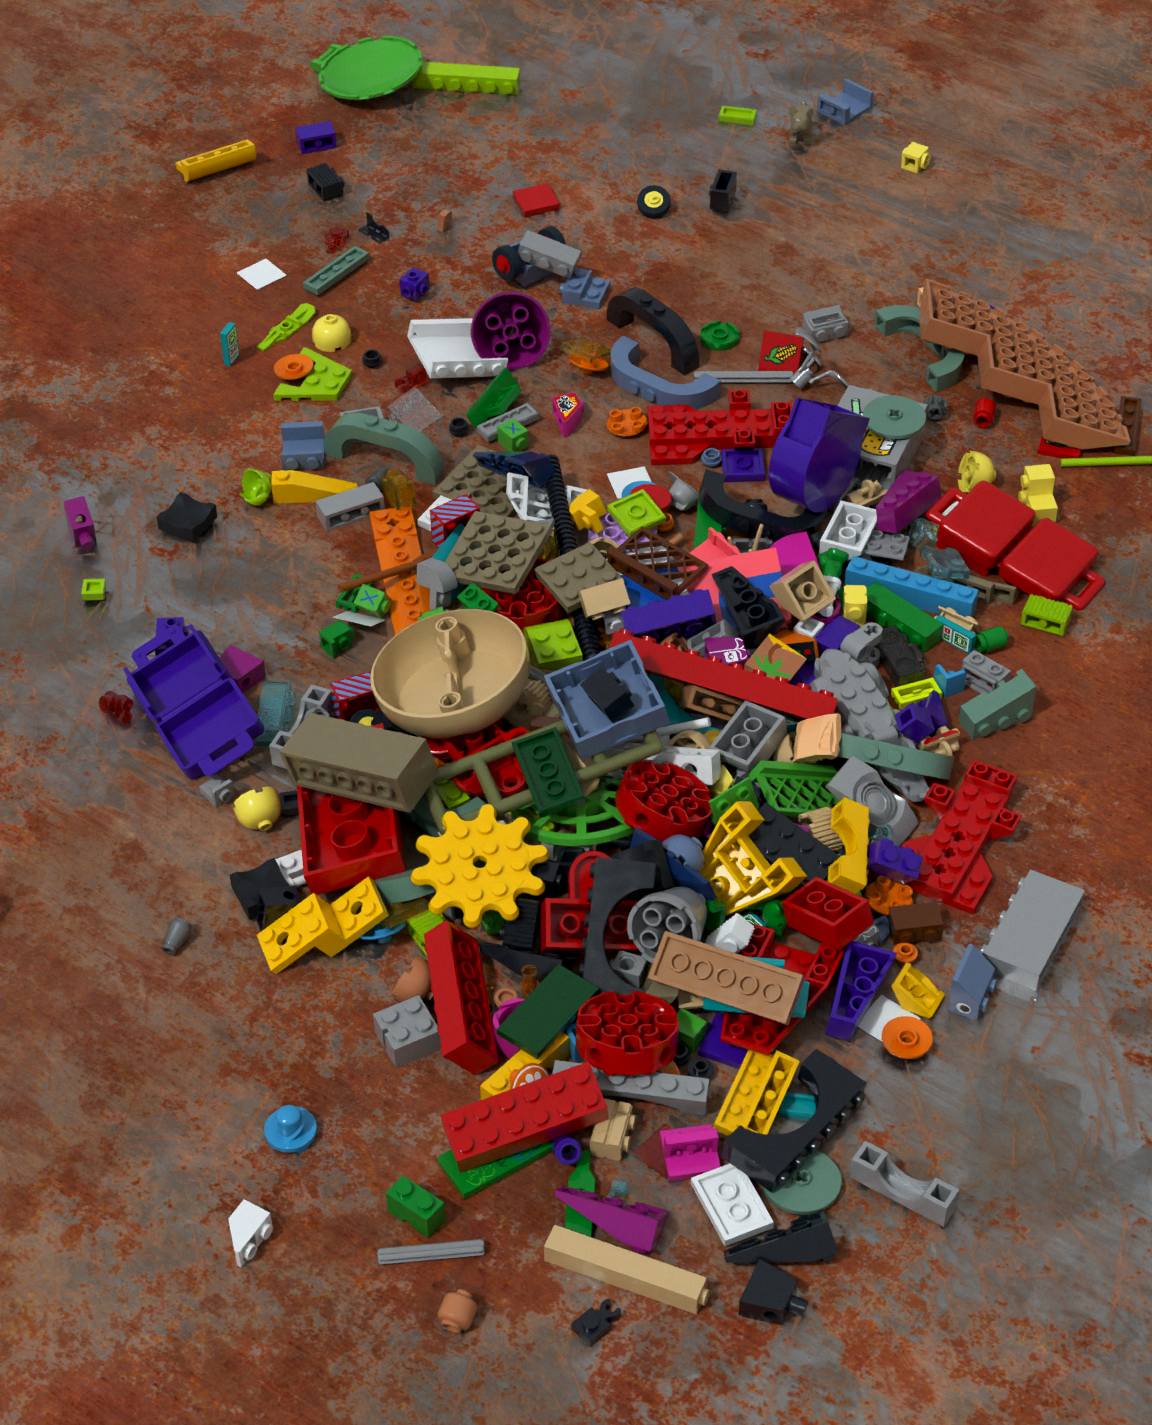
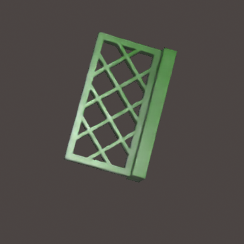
M761 760L749 773L751 781L759 783L767 803L784 816L798 817L799 814L816 810L817 808L811 804L812 801L821 808L829 807L830 809L833 808L829 805L830 803L835 806L840 802L832 793L830 794L822 788L837 773L833 765ZM768 783L773 784L777 789L775 790ZM787 785L793 786L796 790L793 791ZM805 786H809V787L812 788L814 791L811 792V791H810L809 789H807ZM781 790L786 795H788L790 797V800H788L786 797L780 794L779 791ZM798 792H801L803 795L809 798V800H805L798 794ZM816 793H818V794H820L822 797H824V798L827 800V802H825V801H823L821 798H819V797L816 795ZM776 800H778L786 807H778ZM796 801L798 804L804 807V809H800L792 802Z

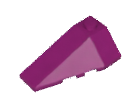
M561 1186L555 1190L557 1198L622 1243L632 1246V1250L638 1253L646 1254L657 1247L670 1212L639 1202H635V1205H624L620 1198L612 1196L611 1198L603 1197L601 1200L597 1199L598 1195L596 1193Z

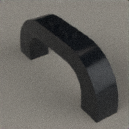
M629 288L611 298L607 306V320L620 329L633 322L634 315H636L666 339L671 351V367L684 376L699 368V351L695 338L687 324L676 312L640 288Z
M708 469L705 470L698 494L699 502L707 515L719 524L752 536H756L759 525L763 524L764 527L760 538L768 537V539H772V542H776L791 534L807 532L809 537L820 531L827 510L816 513L805 508L804 512L799 516L785 517L737 502L725 493L723 484L726 475Z

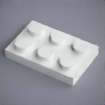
M732 1164L724 1165L691 1178V1186L724 1246L773 1228L774 1222L749 1177Z

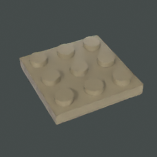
M591 542L534 568L535 576L567 613L582 607L578 595L579 591L622 578Z

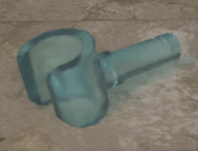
M614 1179L610 1192L606 1197L611 1198V1196L615 1197L618 1195L624 1198L629 1189L627 1186L628 1182Z

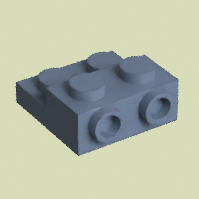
M575 268L571 278L565 277V283L560 285L559 293L562 295V303L600 309L610 288V280L592 277V271Z

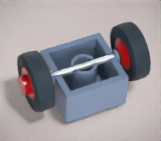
M553 226L545 227L538 232L542 236L566 245L561 232ZM522 240L510 245L500 246L492 254L494 269L503 280L510 281L516 279L525 287L553 275V272L520 260L518 249Z

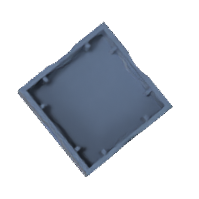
M631 640L602 651L588 660L571 664L544 676L549 693L581 760L670 723L665 705L653 682L646 675L643 662ZM601 667L608 673L613 672L620 680V686L623 684L627 686L632 693L630 699L635 705L614 723H611L589 699L580 685Z

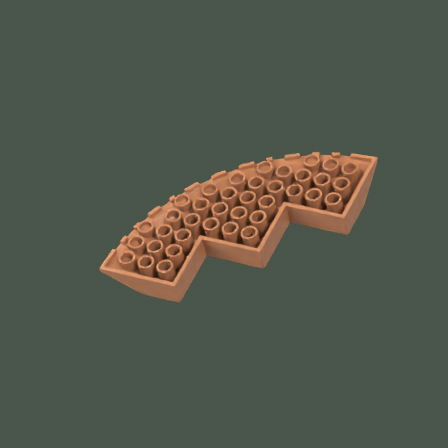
M925 279L919 314L921 339L928 343L940 344L948 349L960 350L965 354L977 355L981 388H984L986 391L1001 393L1008 398L1014 397L1026 403L1038 404L1044 439L1082 450L1128 445L1131 442L1127 427L1121 423L1123 420L1121 414L1115 412V404L1107 399L1109 395L1101 386L1097 387L1095 385V378L1084 372L1085 368L1078 361H1071L1065 356L1066 351L1056 343L1051 345L1044 340L1045 335L1034 328L1029 330L1027 325L1020 319L1017 322L1007 317L1009 313L998 307H995V309L990 308L984 300L978 299L975 301L966 297L968 293L960 290L958 294L949 290L950 286Z

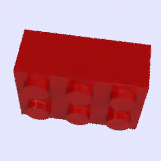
M819 877L813 878L782 901L787 926L837 950L842 949L874 924L869 900Z

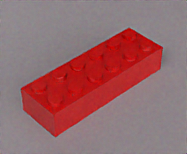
M446 920L424 934L425 951L427 953L432 984L431 991L435 1003L434 1010L438 1022L437 1030L441 1042L440 1050L445 1059L452 1061L473 1075H477L499 1062L479 943L477 939Z
M589 1061L440 1115L460 1173L609 1119L606 1102Z

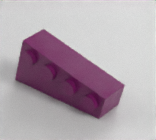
M903 470L876 506L878 530L897 534L933 506L941 498L939 476L932 475L929 472L919 473Z

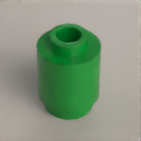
M999 625L980 631L976 635L975 647L980 653H988L1006 647L1009 640L1008 632Z

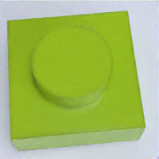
M83 579L82 600H104L106 580Z

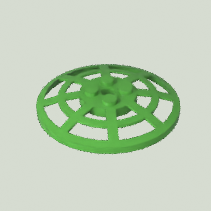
M600 776V781L603 782L599 783L594 792L586 796V803L540 818L531 825L530 831L525 836L553 845L585 846L610 842L634 833L636 829L627 826L618 809L610 805V798H615L616 792L609 791L607 787L612 785L619 787L622 778L614 779L612 776ZM535 803L511 811L512 822L521 817L518 812L519 810L530 806L539 815ZM558 813H561V814H563V815L573 816V817H565V816H560V815H557V814H558ZM612 817L622 823L610 829L586 832V824L600 822ZM548 821L562 824H577V833H559L541 828Z

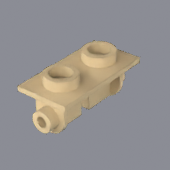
M938 606L941 616L975 634L980 632L979 625L974 618L970 616L963 617L950 607L945 609Z

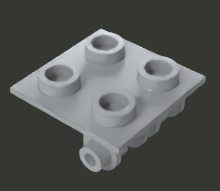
M873 530L862 554L903 560L904 556L907 555L910 536Z

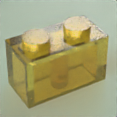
M392 469L385 474H381L383 496L396 510L417 506L414 482L398 469Z

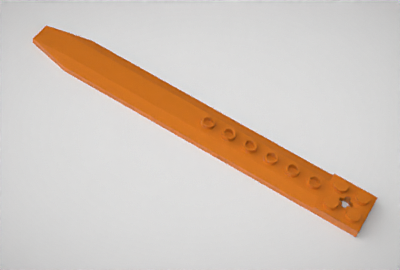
M411 506L369 511L381 571L412 562L422 555ZM417 570L383 579L385 592L392 599L389 611L394 634L397 635L406 627L417 622V617L422 616V613L431 610L429 609L430 589L417 584Z

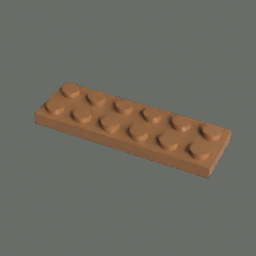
M668 931L664 932L648 975V979L787 1026L806 978L801 974Z

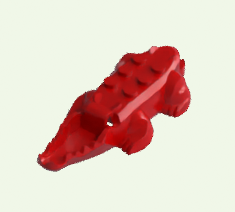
M502 717L489 727L473 734L458 735L449 739L422 738L427 740L432 756L439 759L451 758L454 762L529 733V731L519 726L505 732L500 727ZM515 753L487 764L502 799L529 789ZM474 769L451 778L464 794L470 795L473 798L485 797Z

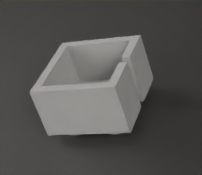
M419 995L373 1013L375 1033L383 1047L386 1048V1052L395 1068L440 1050L441 1042L437 1024Z

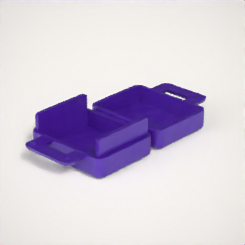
M190 624L188 627L192 633L185 637L180 627L173 625L133 651L132 659L138 667L136 670L130 672L127 667L123 668L127 675V683L150 720L157 727L159 735L186 777L194 779L202 773L211 777L250 752L254 747L252 740L264 732V725L239 686L232 679L230 672L204 633L196 630ZM170 640L173 641L174 645L153 659H148L147 655Z

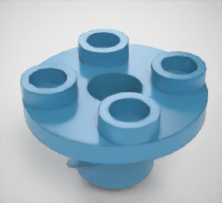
M285 1105L269 1116L265 1123L264 1133L268 1146L271 1149L285 1153H303L315 1139L317 1125L314 1116L308 1110L294 1105Z

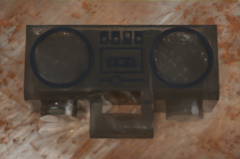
M897 626L884 628L881 641L874 647L879 650L880 663L894 686L899 687L924 680L926 675L924 662L926 659L917 644H908L905 633H901Z

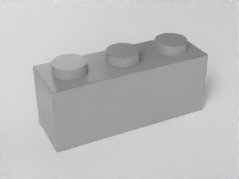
M529 230L526 231L518 249L520 260L568 279L571 278L581 253L578 249Z
M374 482L315 501L317 517L327 532L370 518L369 511L385 509L384 496Z

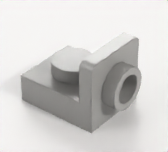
M219 775L199 786L200 793L216 808L235 797L233 781L230 779L224 781Z

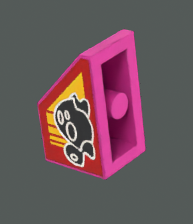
M576 392L552 397V413L563 438L568 437L581 422V412H584L583 401L578 399Z

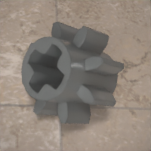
M931 395L928 400L924 399L923 404L928 405L927 415L929 419L940 420L942 415H947L948 401H943L942 395Z

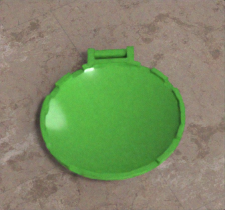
M382 36V39L375 40L372 37L363 38L352 46L348 44L341 46L333 43L317 60L314 59L310 62V67L312 70L320 72L318 74L320 85L328 94L342 99L363 100L389 94L406 85L421 69L423 59L421 51L412 41L397 36Z

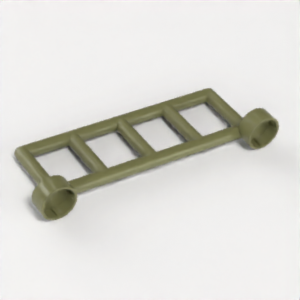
M563 720L438 767V775L423 796L440 834L443 835L446 831L442 824V817L446 810L436 789V784L473 769L489 805H492L496 810V817L534 803L529 789L502 799L487 764L514 754L511 742L557 727L559 735L568 733ZM656 730L642 735L646 742L643 745L607 758L604 751L591 756L594 764L575 771L579 784L661 753L663 744ZM480 808L459 817L464 821L475 820L478 817Z

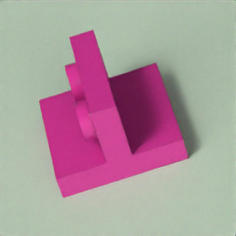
M711 1124L660 1131L659 1137L669 1182L691 1179L721 1167L717 1152L718 1132L717 1129H712Z

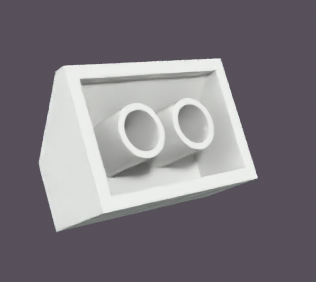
M840 501L820 540L819 554L828 551L829 548H837L849 554L847 561L851 560L853 556L861 555L877 524L876 509Z

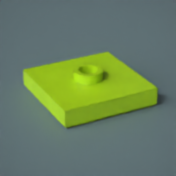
M644 489L607 505V511L628 537L642 526L649 530L666 522V516Z

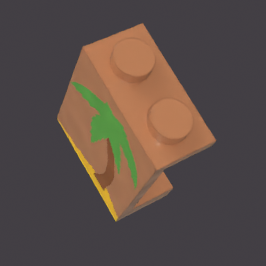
M769 634L745 663L744 670L753 672L754 669L766 672V677L775 679L776 676L789 679L790 682L800 672L807 658Z

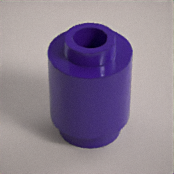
M564 1135L558 1137L552 1143L553 1155L562 1164L571 1165L580 1159L582 1153L581 1146L572 1136ZM569 1145V1149L566 1152H562V1149Z

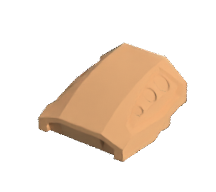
M838 713L827 714L798 722L794 744V759L792 762L813 764L817 760L824 758L829 760L836 758L840 751L841 715Z

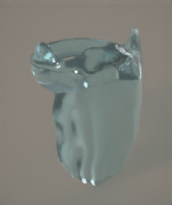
M924 518L915 519L910 523L911 530L907 535L910 536L907 547H917L926 536L937 542V525L930 523Z

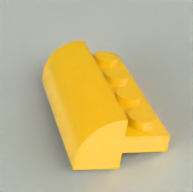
M247 139L175 163L177 170L184 175L185 182H189L254 161L256 159L255 145Z
M748 1050L712 1129H717L718 1132L730 1136L741 1125L750 1131L768 1134L800 1061L777 1050L774 1055L770 1054L769 1056Z

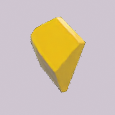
M908 962L904 964L891 985L902 1009L929 1019L933 1016L945 996V993L942 990L939 991L928 977L921 971L911 967V964Z

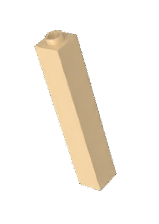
M554 1225L544 1245V1261L696 1315L700 1305L705 1306L710 1293V1290L706 1289L707 1277Z

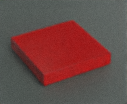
M548 183L512 191L513 198L525 217L560 209V203Z

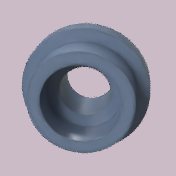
M708 448L702 454L701 461L706 466L714 467L722 462V456L719 450Z

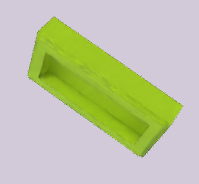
M722 106L718 121L754 125L757 110Z

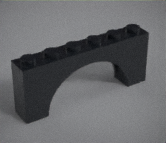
M596 857V862L591 863L590 878H594L593 888H588L587 902L591 903L590 913L586 912L585 927L588 928V937H583L582 952L586 953L585 963H580L579 976L599 988L598 995L616 991L617 995H631V991H645L644 989L627 984L614 972L606 954L605 933L613 911L625 898L639 891L655 890L658 866L656 863Z
M815 1049L801 1063L798 1080L810 1091L815 1103L816 1112L806 1124L794 1131L778 1135L756 1133L740 1125L724 1141L721 1157L771 1193L779 1185L782 1187L786 1184L791 1172L794 1169L799 1170L804 1164L809 1153L814 1154L820 1147L821 1141L825 1137L827 1139L830 1138L836 1129V1125L839 1122L844 1123L853 1107L856 1106L858 1108L866 1097L864 1090L867 1082L818 1049Z

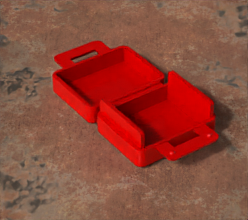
M988 481L978 482L968 494L952 487L926 512V517L939 525L936 533L938 538L936 547L984 577L994 566L1000 567L999 576L1028 595L1033 594L1034 596H1042L1046 599L1050 598L1051 601L1055 600V602L1063 601L1068 605H1072L1076 610H1083L1106 585L1105 578L1090 569L1098 556V549L1094 545L1049 518H1042L1031 528L1036 516L1034 509ZM955 500L958 501L959 503L946 516H944L943 513L945 512V510ZM1083 577L1090 583L1077 597L1070 593V591Z

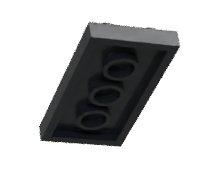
M765 802L758 810L764 821L749 837L768 863L772 865L779 858L793 857L807 875L798 885L800 888L815 877L826 881L828 878V867L840 856Z

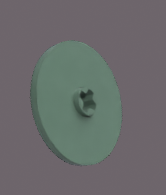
M889 395L876 398L869 402L863 411V416L870 418L867 428L872 433L889 439H904L914 436L923 429L926 422V413L922 406L916 401L903 396Z
M816 1151L814 1154L809 1153L804 1164L799 1170L794 1169L791 1172L784 1186L781 1187L779 1185L772 1193L763 1186L762 1188L770 1202L781 1210L792 1214L809 1215L827 1209L836 1201L841 1190V1174L832 1159L824 1153Z

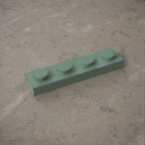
M357 246L352 247L303 282L304 289L317 296L369 260V252Z

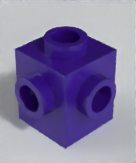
M416 268L410 269L399 281L401 295L418 301L430 289L429 273Z

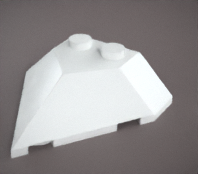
M509 472L507 474L506 494L520 519L527 521L552 519L546 488L541 489L528 485V476ZM567 485L565 491L569 507L572 501L587 491V489ZM554 525L552 528L553 532L540 553L542 559H545L554 546L557 545Z

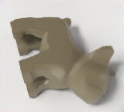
M802 101L801 105L790 107L792 119L789 143L795 144L797 135H803L804 145H810L813 108L807 106L806 101Z

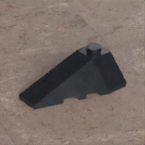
M733 566L712 574V578L746 649L758 648L769 634L774 636L785 623V618L778 604L773 599L767 598L762 590L756 589L750 584L749 580Z
M478 942L480 951L536 986L558 964L578 975L580 963H585V959L562 954L543 953L540 955L541 951L521 949L518 951L519 948L490 942Z
M824 1210L791 1221V1227L786 1230L772 1229L768 1231V1234L764 1236L765 1239L761 1241L759 1238H752L723 1251L726 1263H755L759 1259L765 1262H814L816 1260L826 1262L834 1258V1254L839 1252Z

